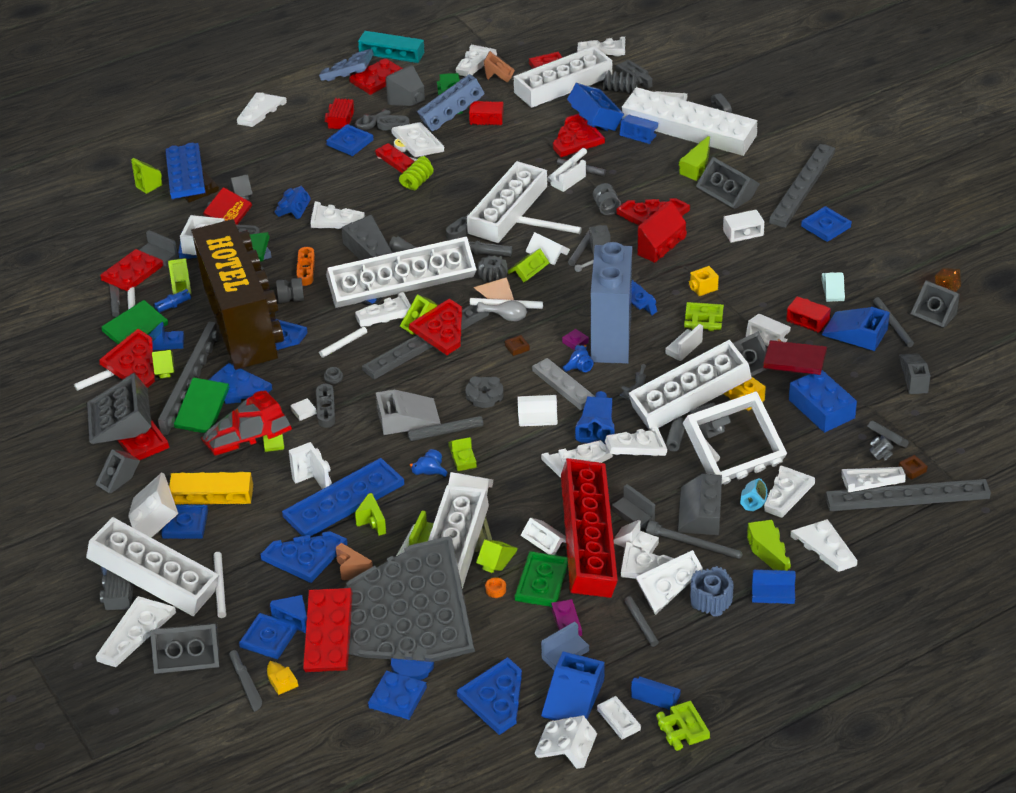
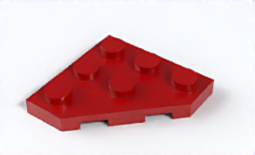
M576 114L566 118L557 139L553 142V149L560 157L576 153L582 148L588 149L604 144L605 137L595 127L590 126L585 118Z
M677 198L669 200L675 205L681 216L690 211L689 204ZM659 199L645 200V203H635V200H628L616 208V214L640 226L667 202H659Z
M450 298L409 324L410 331L445 355L461 347L462 306Z
M137 329L100 359V365L122 380L135 373L148 388L155 382L152 337Z

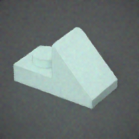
M840 272L822 273L821 280L826 302L844 301V274Z

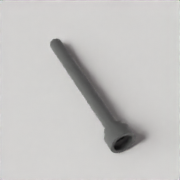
M653 520L649 521L646 533L653 536H664L733 558L740 559L743 555L739 550L662 528L659 522Z

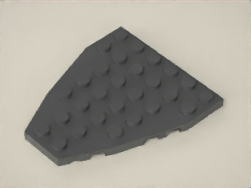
M451 535L410 545L400 555L396 557L392 555L387 558L386 563L377 568L373 566L346 583L347 586L345 588H351L353 591L349 655L375 659L393 658L435 662L475 652Z

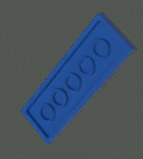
M187 143L184 146H171L167 148L166 159L171 199L206 193L199 144Z
M380 458L283 510L282 515L301 536H312L356 512L369 493H372L375 500H378L403 486L404 479Z

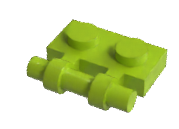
M687 302L684 328H692L693 330L701 324L703 329H708V331L721 330L722 323L716 322H722L724 305Z
M691 701L670 707L671 715L666 716L664 712H659L656 715L658 726L662 731H665L668 743L676 751L683 748L681 743L683 739H686L689 745L710 739V732ZM677 724L679 730L674 731L672 726Z

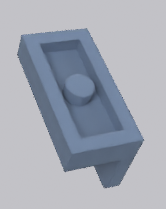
M576 622L569 624L542 640V659L555 671L563 651L579 656L589 651V645L578 635V624Z

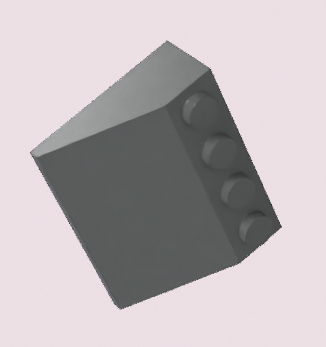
M135 373L87 402L89 442L91 444L133 438L146 433L152 427L148 388Z

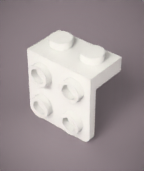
M311 442L289 450L291 474L295 484L311 477L316 479L322 489L332 484L328 474L330 466L326 460L322 459L319 449H315Z
M584 716L550 721L545 726L535 755L537 758L565 754L576 769L584 768L597 733Z

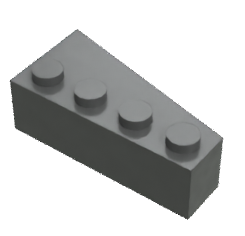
M372 215L341 227L343 244L360 260L392 253Z

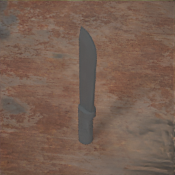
M109 284L112 316L117 317L120 315L119 288Z
M233 650L229 653L230 658L243 685L251 708L255 712L262 706V699L246 666L242 664L238 652Z

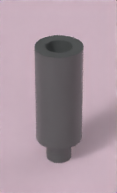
M677 418V420L672 422L666 441V447L670 451H678L685 431L683 418Z

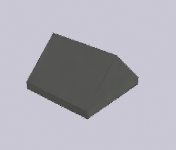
M925 280L911 315L945 328L957 315L960 294Z

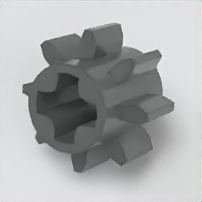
M877 436L871 441L872 447L869 450L878 460L881 458L887 460L893 455L891 450L894 446L885 436L881 439Z

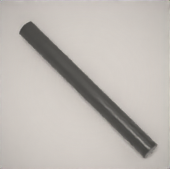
M879 297L873 300L879 309L890 312ZM890 312L889 323L908 347H912L914 345L913 340Z

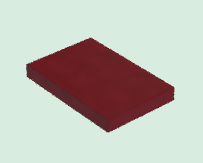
M770 340L763 368L821 375L827 346Z

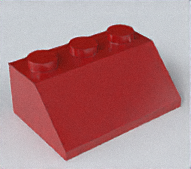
M671 201L667 202L638 226V255L654 263L669 250L673 249L681 240H684L687 234L686 222Z

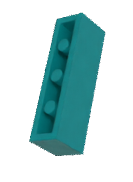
M364 31L358 40L359 52L372 48L373 56L419 63L424 55V40Z

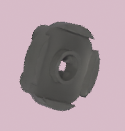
M472 377L465 389L467 401L469 402L470 400L474 406L479 408L495 406V402L498 400L500 402L504 396L503 385L498 377Z

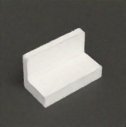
M534 232L526 252L532 253L540 248L550 264L555 265L560 253L568 255L570 249Z
M699 324L692 331L689 329L684 331L666 347L665 354L682 361L702 343L703 325Z
M556 395L518 397L519 426L557 425Z
M451 472L448 485L485 489L488 492V487L492 488L493 480Z
M534 518L529 519L521 534L522 537L550 555H556L562 542L566 543L565 535L544 521Z

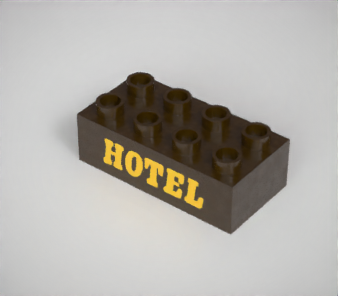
M234 219L192 229L191 232L204 290L234 369L237 370L278 359L276 343L284 341L280 322L275 318V312H278V305L274 291L269 288L265 270H261L260 260L256 249L253 250L248 230L239 232Z

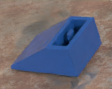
M874 307L837 311L824 329L822 336L875 351L888 330L890 312Z
M563 651L555 667L541 717L561 720L584 716L588 719L604 682L605 662Z

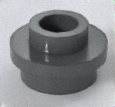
M330 367L326 370L324 379L327 383L336 384L343 379V373L337 367Z

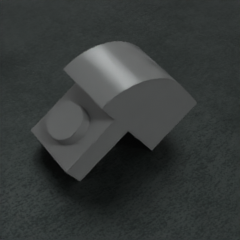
M715 403L705 404L690 410V413L694 414L714 407ZM727 415L701 424L699 428L705 438H711L725 432L724 425L731 422Z

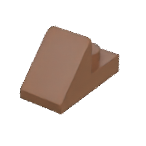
M491 51L488 52L484 60L487 80L495 73L499 78L508 82L515 70Z
M343 543L336 547L337 562L341 565L340 573L342 580H351L373 567L371 560Z

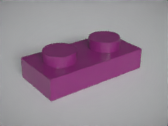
M573 600L551 603L558 631L576 622L578 624V635L582 636V628Z

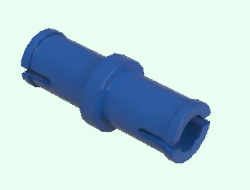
M184 289L174 295L169 294L167 298L153 303L154 308L159 313L171 307L176 308L178 304L191 299L190 293H187L188 290Z

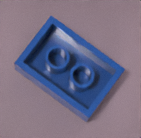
M575 83L567 98L572 104L571 107L577 110L579 115L585 118L592 127L599 126L604 130L610 129L615 131L624 116V113L600 89Z
M823 370L821 375L808 374L790 383L789 401L824 433L855 419L857 401Z

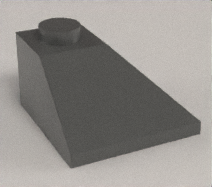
M409 65L386 76L389 105L413 106L425 100L424 85L413 65Z
M759 331L733 343L749 364L751 376L767 370L763 368L767 348Z

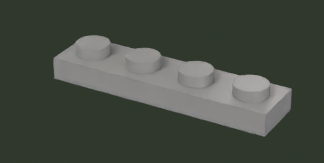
M548 358L532 366L533 372L580 410L584 409L587 396L595 397Z

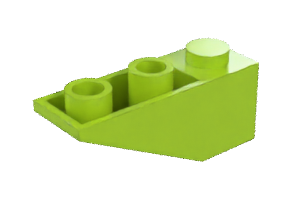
M709 136L700 141L695 148L691 149L688 154L680 159L679 174L695 181L702 176L708 162L710 150Z
M773 520L748 523L747 538L752 552L773 570L788 571L791 568L790 559L785 556V545L779 540L778 527L775 528Z

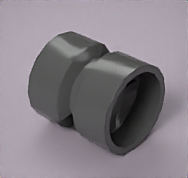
M604 183L594 189L593 198L600 212L607 216L615 214L616 208L621 206V202L613 186Z
M301 277L292 278L290 282L286 279L276 280L279 304L289 303L291 299L294 302L304 301Z

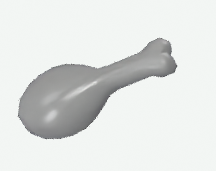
M509 300L500 305H489L483 302L477 303V312H495L511 322L522 320L527 314L526 307L515 300Z

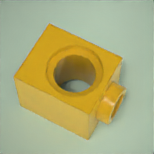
M710 266L690 272L689 286L698 296H702L718 290L719 276Z

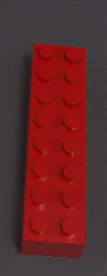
M566 458L561 473L570 593L611 598L618 579L606 464Z

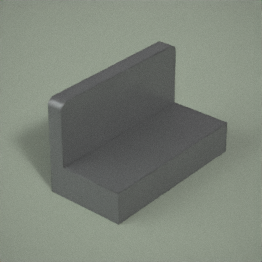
M150 230L146 232L148 243L140 251L163 260V266L168 267V261L178 258L176 242Z
M628 484L625 485L624 497L612 505V511L629 524L640 520V531L648 526L650 520L655 521V504Z

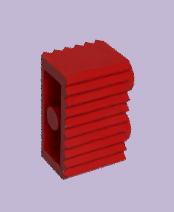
M334 99L333 103L329 105V113L325 114V122L328 123V129H342L345 125L351 123L354 115L353 99Z
M475 101L470 104L469 119L471 125H502L504 116L503 102Z
M796 297L787 308L786 320L819 333L830 320L831 308L811 302L808 299Z

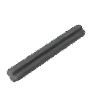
M478 416L408 431V438L410 441L481 427L483 426V418Z

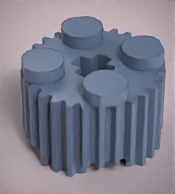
M716 566L712 567L711 570L707 569L705 571L703 569L702 572L699 570L693 573L691 577L690 598L694 609L702 610V612L705 611L706 614L710 612L712 616H720L725 609L731 606L734 584L726 569L723 570L722 567L718 568Z

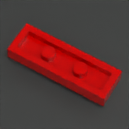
M389 143L375 150L376 156L401 173L406 171L415 162Z

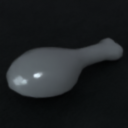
M383 109L376 115L364 114L363 117L355 122V126L363 131L370 130L376 125L378 117L390 115L391 112L390 110Z

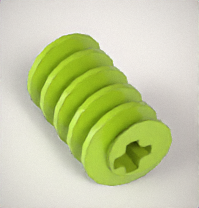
M421 156L399 177L401 185L410 190H417L434 172L429 159Z

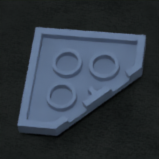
M372 48L353 54L348 61L343 59L335 63L330 70L329 68L323 69L319 75L321 81H331L337 76L346 77L355 71L356 73L365 71L373 56Z

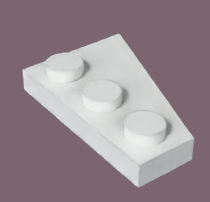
M620 37V40L616 41L609 38L604 42L597 40L578 42L577 52L595 46L605 55L616 57L625 55V37Z
M471 45L469 47L470 51L465 53V59H462L458 64L456 73L464 77L468 74L473 75L484 66V60L489 51L497 55L496 49Z
M256 92L237 118V124L250 127L255 126L266 118L265 115L267 113L276 111L277 106L280 104H286V97Z
M401 292L397 298L391 299L389 297L381 305L373 304L356 311V319L360 327L404 318L411 304L404 292Z
M657 426L651 427L650 431L639 429L634 434L623 432L607 435L605 440L609 453L615 455L666 456L668 450Z
M780 466L778 477L774 480V487L770 490L764 505L765 512L782 518L815 484V477Z
M902 467L842 469V479L847 491L853 492L905 482V473Z
M692 550L636 577L655 615L691 582V577L695 571L701 570L702 572V566Z

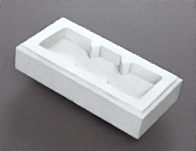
M616 696L597 705L598 712L621 739L641 730L639 722Z

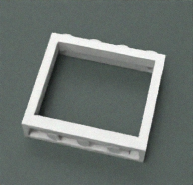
M757 391L688 415L683 422L706 474L722 475V484L724 485L733 478L742 479L750 472L759 473L766 469V466L772 465V467H775L777 464L782 463L787 455ZM752 407L773 453L720 472L699 425Z

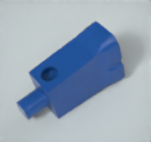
M599 391L595 397L587 396L583 414L575 427V439L581 443L601 440L606 444V436L615 433L612 422V398H607L605 392Z

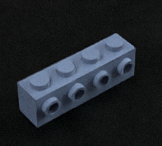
M468 74L419 109L417 113L429 130L434 131L439 129L446 121L453 119L457 113L464 111L471 103L478 101L485 93L477 79Z

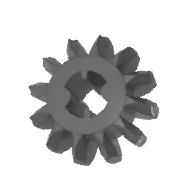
M488 255L487 258L483 257L478 262V275L484 282H493L507 276L508 267L506 260L502 259V256L496 257L494 255L490 257Z

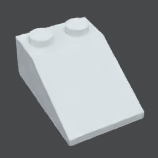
M161 472L133 497L128 515L132 528L151 538L178 515L164 473Z

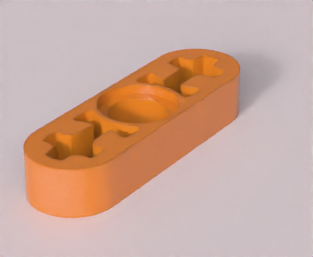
M303 247L298 251L297 278L301 277L302 286L310 285L314 280L315 254L314 249L311 247Z

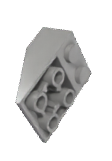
M399 390L376 392L377 411L383 435L441 424L434 398Z

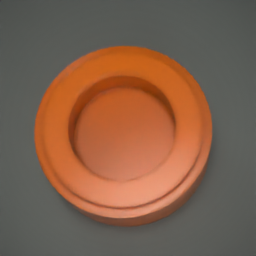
M501 578L489 579L485 583L486 594L492 598L502 597L506 593V582Z

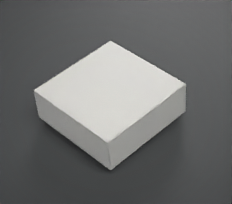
M308 398L290 405L291 411L299 421L317 414L316 408Z

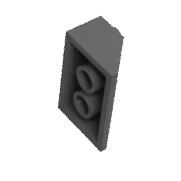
M712 157L696 187L736 209L752 199L760 183Z
M701 474L681 487L679 533L719 535L722 475Z
M217 623L150 630L154 674L220 667Z

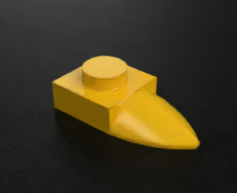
M269 661L267 675L278 695L298 687V681L289 667L285 668L277 662Z

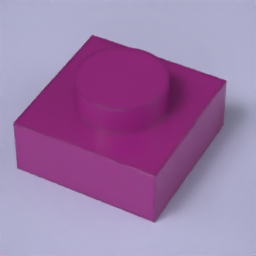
M574 329L562 337V343L575 350L577 345L584 346L589 343V337Z

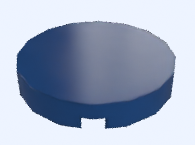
M391 658V670L393 673L417 680L425 679L429 676V672L434 669V662Z

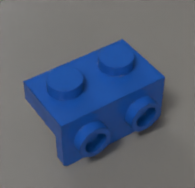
M302 186L294 189L290 188L284 192V196L278 202L275 213L280 217L292 212L295 218L299 219L311 198Z
M632 280V304L639 310L645 309L651 315L658 312L655 298Z

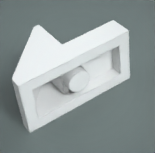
M640 520L623 526L613 541L614 544L626 547V542L633 543V547L641 550L644 547L649 549L650 553H653L659 544V537L640 531Z

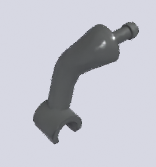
M645 364L641 365L640 372L635 373L636 384L630 388L622 386L621 389L624 392L619 395L620 397L630 400L629 392L644 385L646 374H644Z

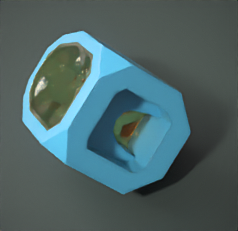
M758 478L750 481L745 489L742 490L740 503L745 510L755 511L765 504L768 494L766 484L762 479Z

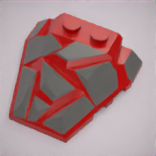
M264 390L254 393L253 396L247 398L235 410L211 427L203 435L202 441L216 456L239 449L242 442H250V445L257 443L255 438L267 435L268 439L275 438L292 430L286 416L282 413L278 402Z

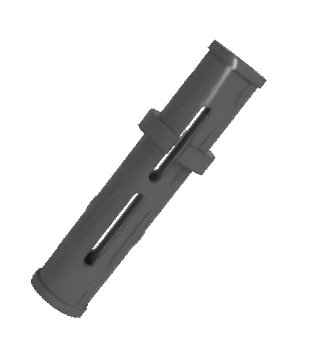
M468 241L471 253H474V255L488 254L512 257L513 246Z

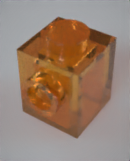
M942 268L935 275V284L956 292L961 287L960 269Z

